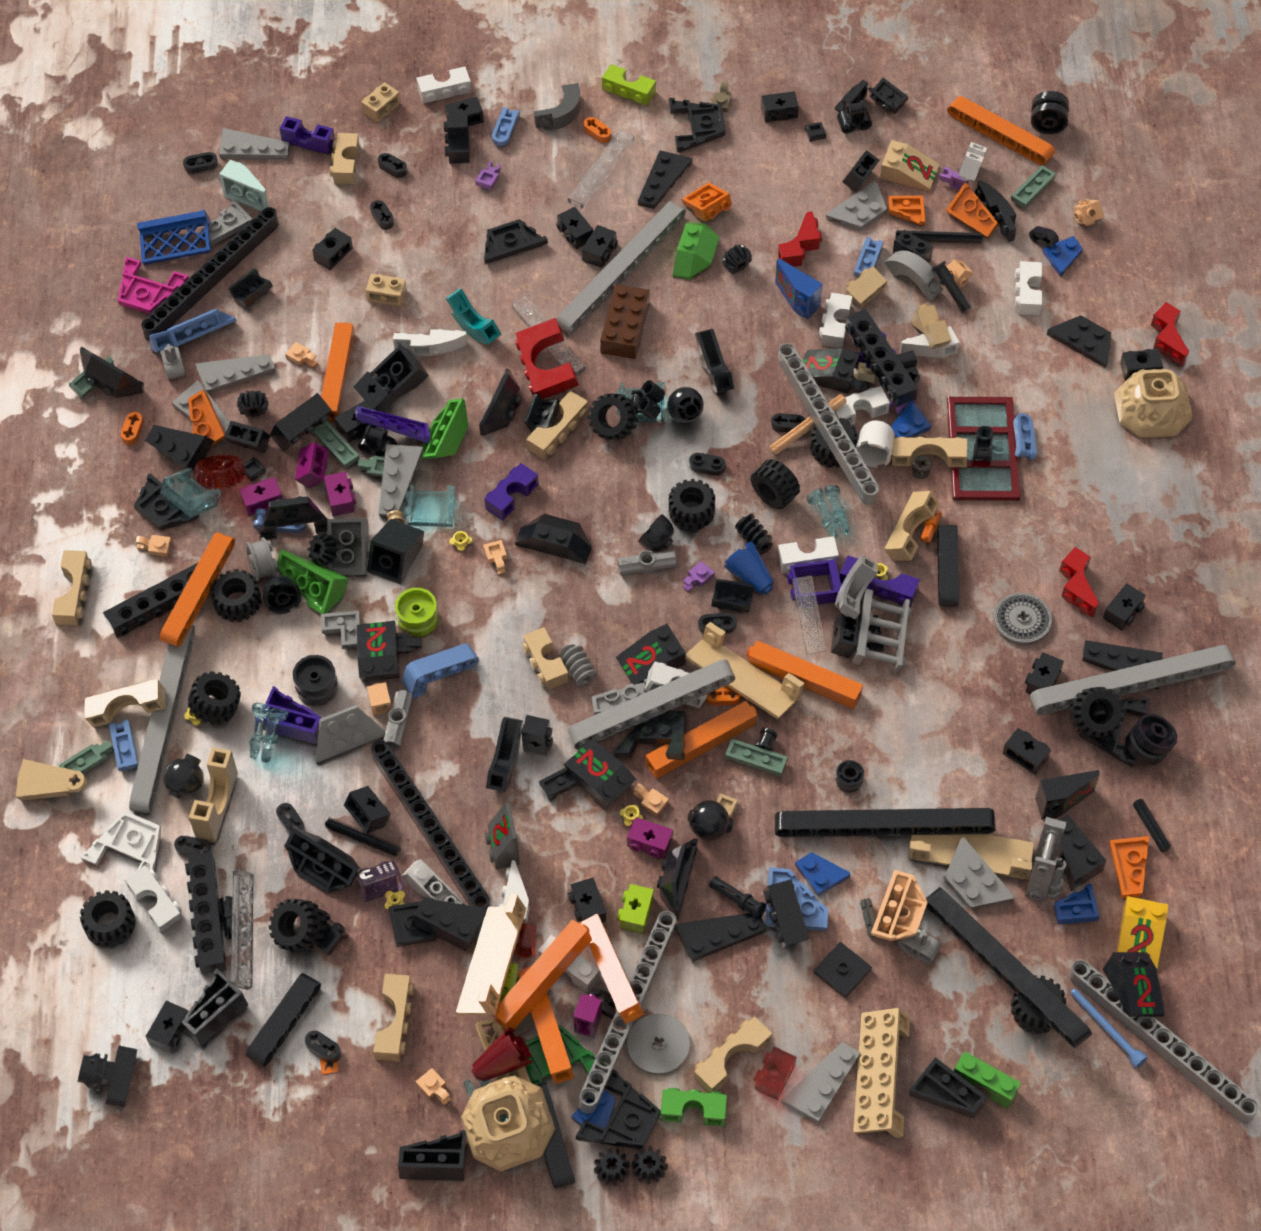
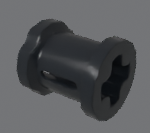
M762 728L760 731L761 737L755 746L772 751V743L777 739L778 734L772 729Z

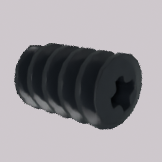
M749 514L737 522L735 525L737 532L741 534L746 543L753 542L760 555L771 549L773 544L771 542L772 536L767 535L768 531L766 529L763 530L764 526L759 524V520L755 519L754 514Z

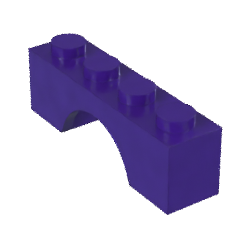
M847 556L840 572L841 584H843L858 558ZM903 573L892 580H880L874 577L866 589L873 590V595L881 599L896 602L901 606L906 599H909V607H911L918 591L920 579Z

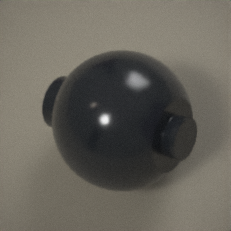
M680 387L674 390L667 402L670 416L680 423L694 422L701 416L704 408L702 396L691 387Z
M186 754L184 759L178 758L166 767L163 780L165 787L170 791L169 795L180 799L181 796L185 798L193 796L200 790L204 781L203 770L199 766L200 759Z
M702 801L690 810L688 814L691 830L697 837L703 840H716L723 836L724 833H730L733 828V818L729 817L726 808L717 801Z

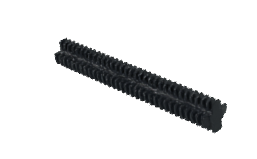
M329 817L325 822V828L337 831L361 843H366L390 855H395V857L401 851L400 845L395 846V843L393 845V842L392 844L391 841L388 843V841L386 842L382 838L379 840L380 837L377 839V836L375 838L373 834L368 835V833H364V830L359 831L358 829L357 831V828L350 827V825L348 827V824L346 826V823L344 824L342 821L339 823V820L337 822L335 818L330 819Z

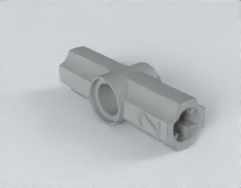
M645 550L636 556L618 558L620 575L639 572L649 575L655 570L676 567L674 550L656 553Z
M405 690L396 692L392 710L389 712V722L384 741L393 750L401 747L404 731L408 726L407 719L413 695Z

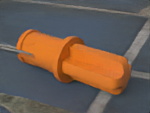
M938 511L937 516L934 514L932 518L924 522V530L921 535L923 543H930L934 533L938 530V523L942 517L940 511Z

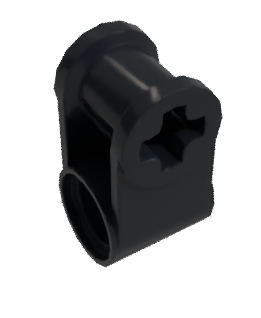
M981 426L977 429L973 461L981 459L991 462L993 430L989 426Z

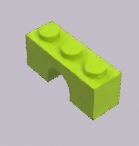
M611 64L602 76V89L647 106L656 93V80L641 75L637 81L628 82L626 81V69Z

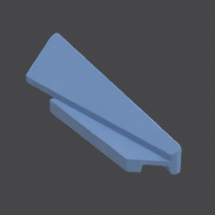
M213 309L167 329V331L149 335L150 349L157 353L160 350H164L168 344L174 347L233 323L237 319L217 309Z

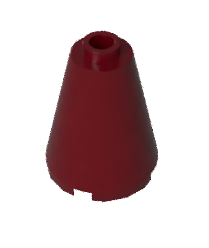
M511 1027L505 1029L472 1064L473 1069L471 1071L477 1080L485 1082L527 1067L533 1063V1060L528 1059L532 1055L520 1035L516 1037L513 1034L516 1030Z

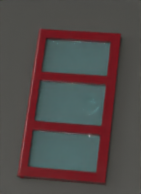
M947 397L949 438H967L968 444L967 467H951L953 500L1020 501L1018 461L1015 455L1016 440L1013 423V397ZM981 426H989L993 430L991 462L981 459L973 461L976 432Z

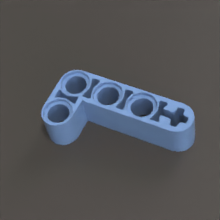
M467 643L412 661L406 666L402 677V684L413 695V698H417L426 691L428 683L471 669L478 664L479 658Z

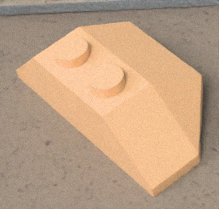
M894 870L871 935L889 941L916 936L927 906V900L914 875Z

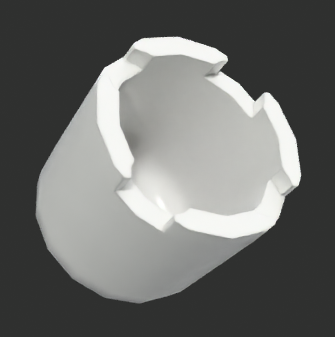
M870 421L862 427L855 448L866 466L877 468L878 465L885 464L886 466L890 462L895 433L892 427L883 421Z

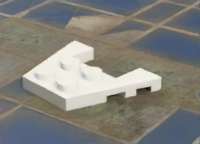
M124 811L106 829L107 831L99 839L97 838L86 852L84 851L80 855V858L98 866L106 849L110 848L140 861L141 864L138 870L145 865L149 870H155L162 828L160 825Z

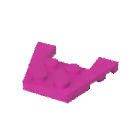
M126 257L118 303L121 306L151 314L189 276L174 271L166 284L158 283L136 276L142 266L141 261Z

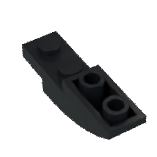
M982 180L978 181L975 194L999 223L1001 234L1006 237L1007 242L1014 241L1016 234V213L996 189Z

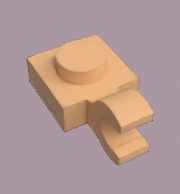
M297 342L285 354L286 359L300 366L303 362L311 367H315L318 361L314 360L317 356L311 353L309 348Z
M152 535L151 540L144 536H137V549L148 550L149 555L168 557L171 538Z
M502 540L483 545L489 564L495 562L498 575L506 573L503 560L507 559V554Z
M638 783L633 789V795L642 800L641 807L656 817L669 802L667 797L653 788L648 792L644 786Z
M432 1068L416 1081L417 1086L429 1099L436 1096L444 1106L451 1101L449 1093L444 1089L446 1082Z

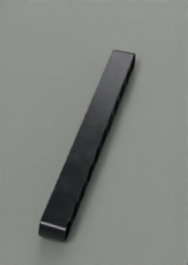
M272 207L263 209L141 323L145 339L149 341V335L167 331L277 229L279 222L276 210Z
M384 740L374 741L371 745L373 761L467 904L479 907L477 906L478 903H485L484 906L479 908L488 909V907H491L488 894L388 743ZM399 780L404 781L403 783H396ZM409 795L414 796L413 798H406ZM419 810H423V811H424L423 813H420V814L416 813V812L419 811ZM429 825L434 826V827L431 828V829H427V828H426V827L429 826ZM437 841H444L442 844H436ZM448 856H454L451 860L446 859ZM460 871L465 872L463 875H457V874H456L457 872H460ZM469 887H474V888H475V889L472 890V891L466 890V889L469 888Z
M991 808L779 811L775 813V835L779 837L991 834L996 831L995 811Z
M939 887L926 897V907L1073 1048H1077L1092 1035L1089 1027L944 889Z

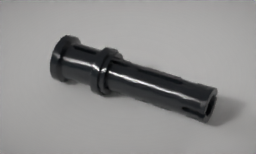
M943 261L933 267L932 271L936 272L940 279V284L945 285L961 313H963L965 310L970 309L971 305H969L954 281V274L950 273L945 265L946 262Z
M717 876L711 879L710 888L715 889L737 903L740 910H746L751 913L753 918H761L766 911V903L758 902L751 894L742 893Z

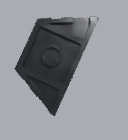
M520 219L488 229L484 263L488 264L548 244V239L546 236L542 237L537 234L534 228L527 226Z
M1081 315L1047 330L1048 336L1106 368L1111 339L1110 331Z
M151 473L148 474L147 482L142 487L134 508L161 531L200 517L196 510Z

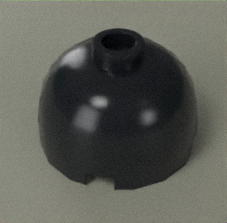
M663 514L660 515L650 525V528L644 532L638 542L650 551H659L663 547L667 549L673 542L671 539L674 534L672 523Z
M284 575L275 576L269 579L263 588V601L272 613L285 614L290 612L289 609L294 606L295 608L299 606L301 591L296 581Z

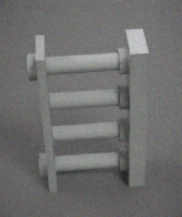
M866 589L860 600L861 617L858 644L853 651L852 663L860 665L863 659L871 658L893 664L892 674H897L899 669L904 667L906 660L903 657L907 620L911 615L910 600L906 599L903 605L898 607L875 601L872 598L873 590ZM875 608L898 614L899 623L875 618L870 612ZM872 624L897 631V640L872 634L871 631H868V628ZM872 641L895 647V656L871 651L866 647V643Z
M1049 817L1045 819L1034 858L1035 862L1025 893L1031 899L1044 901L1046 899L1056 866L1054 860L1059 850L1066 822Z

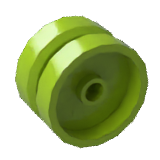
M411 588L402 592L396 599L395 613L397 624L403 633L412 634V637H422L435 630L438 625L439 614L435 596L430 591L423 588Z

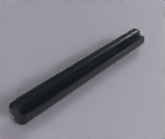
M903 230L896 231L895 239L901 234ZM908 231L923 241L981 243L983 239L982 233Z

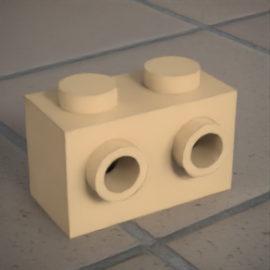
M384 82L361 101L363 114L378 123L401 104L399 91Z
M873 266L870 269L866 268L861 272L860 277L856 281L852 280L846 286V295L852 296V301L861 310L887 287V280Z
M371 274L366 287L367 301L402 307L407 291L406 280L399 277Z

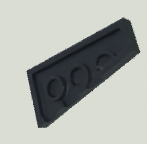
M660 150L640 194L638 205L655 209L665 197L669 188L675 185L678 177H681L685 169L692 164V158Z
M1085 640L1082 661L1103 669L1109 668L1116 671L1162 660L1163 653Z
M751 913L675 924V929L691 962L767 932L762 918L755 919Z

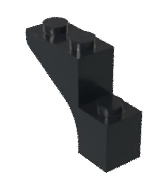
M711 328L696 332L695 336L701 365L708 372L711 389L716 393L734 389L731 371L723 360L714 330Z
M503 717L494 758L488 770L487 789L506 792L509 787L513 764L519 754L523 720Z

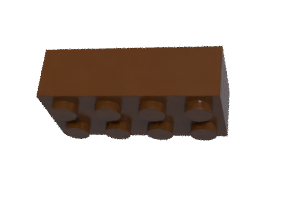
M615 284L600 339V352L602 354L636 359L650 305L649 289Z

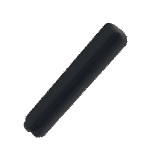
M1143 799L1136 800L1133 806L1161 852L1168 851L1171 844Z

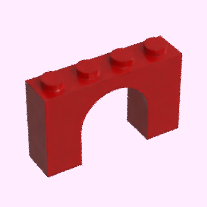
M556 318L515 333L517 337L515 344L518 351L521 350L522 353L519 357L522 365L526 366L527 370H524L527 380L531 382L529 389L532 396L539 394L542 399L579 386L575 370L570 362L550 370H542L535 365L537 356L542 350L565 341Z

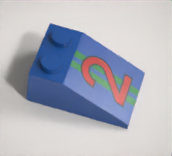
M778 258L776 262V285L793 311L809 319L821 306L822 283Z

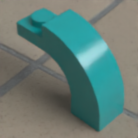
M457 289L445 298L453 311L451 314L456 322L477 342L490 344L502 335L493 319H486L477 313L462 289Z

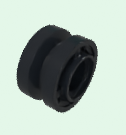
M846 760L840 763L836 770L835 781L837 786L845 792H854L860 789L864 779L862 765L853 760ZM846 775H853L854 777L849 778Z

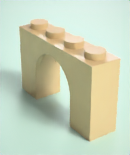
M212 747L206 764L210 774L208 797L206 802L194 800L189 820L195 838L215 843L238 771L231 750Z

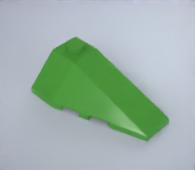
M280 550L277 570L282 575L296 581L301 595L307 600L306 603L309 607L321 614L328 613L344 596L349 579L336 571L315 564L285 550Z

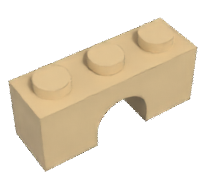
M337 133V140L333 142L335 153H332L333 166H330V177H333L334 184H355V160H349V158H358L360 146L358 133Z
M545 627L523 635V651L525 654H529L531 658L529 661L533 670L536 669L538 671L537 677L540 684H544L548 691L569 682L568 671L560 657L554 660L544 658L546 654L553 652L552 641Z

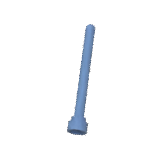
M1077 989L1071 990L1073 998L1129 1055L1130 1063L1136 1069L1143 1065L1148 1056L1143 1051L1135 1050Z

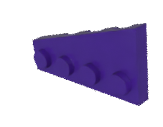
M359 406L356 408V419L361 423H369L429 443L431 436L428 423Z

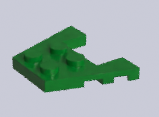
M559 1024L558 1028L570 1065L580 1061L589 1075L596 1059L594 1054L585 1049L573 1035ZM537 1035L525 1041L532 1055L528 1059L533 1060V1063L526 1067L527 1074L531 1083L535 1085L543 1083V1079L551 1076L539 1036ZM600 1062L602 1066L606 1067L603 1062Z

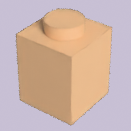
M386 682L367 686L373 716L390 712L392 707Z

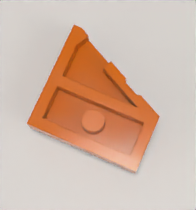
M888 196L889 214L920 226H925L923 196Z

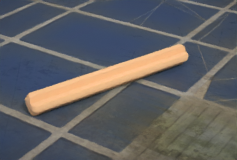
M839 394L829 402V405L833 412L846 404L847 401L842 394ZM811 416L770 446L771 452L777 455L815 426Z

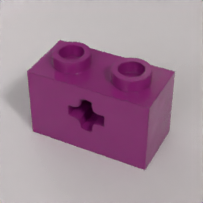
M316 442L300 449L295 480L307 488L323 482L329 450Z
M346 472L324 476L332 516L354 512L353 505L357 503L355 493L351 494L350 492L353 489L351 478L347 479Z
M275 477L264 479L261 482L239 489L248 516L255 515L256 510L260 508L267 510L270 501L283 499Z
M635 817L627 836V846L633 851H642L654 858L660 857L664 859L673 840V829Z
M581 994L573 1016L574 1032L595 1038L602 1018V1001L595 995Z

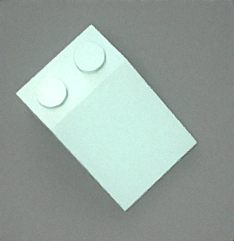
M230 160L219 174L224 197L231 200L235 199L236 202L258 211L269 207L266 189L245 165Z

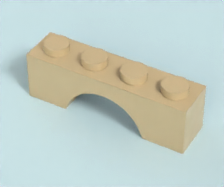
M572 391L559 403L560 414L563 417L562 420L550 428L537 427L526 439L527 450L543 460L555 452L556 447L565 441L567 435L574 431L580 420L586 418L589 413L588 401Z
M894 438L892 466L911 467L913 462L921 456L936 455L942 458L948 467H967V438Z
M931 491L912 493L884 548L893 561L912 560L918 548L917 543L912 538L913 533L922 522L934 516L940 504Z
M63 550L61 569L64 576L71 579L73 584L65 595L54 600L52 617L55 625L78 626L79 619L83 617L82 602L86 600V592L84 590L85 586H88L89 583L87 573L91 569V559L88 558L86 551Z
M156 679L85 698V719L95 728L112 723L118 711L128 705H140L147 713L166 709V689Z
M385 974L382 990L383 999L394 1007L396 1015L389 1027L376 1032L373 1051L375 1060L400 1062L401 1054L405 1055L406 1042H403L404 1035H408L409 1022H406L407 1015L411 1014L412 1004L409 1003V997L414 994V983H411L409 975Z
M755 1016L750 1021L748 1019L745 1020L737 1033H731L720 1048L716 1047L709 1055L710 1057L705 1062L702 1060L695 1066L694 1079L708 1093L718 1091L727 1083V1073L724 1066L733 1054L751 1052L757 1055L772 1041V1032Z

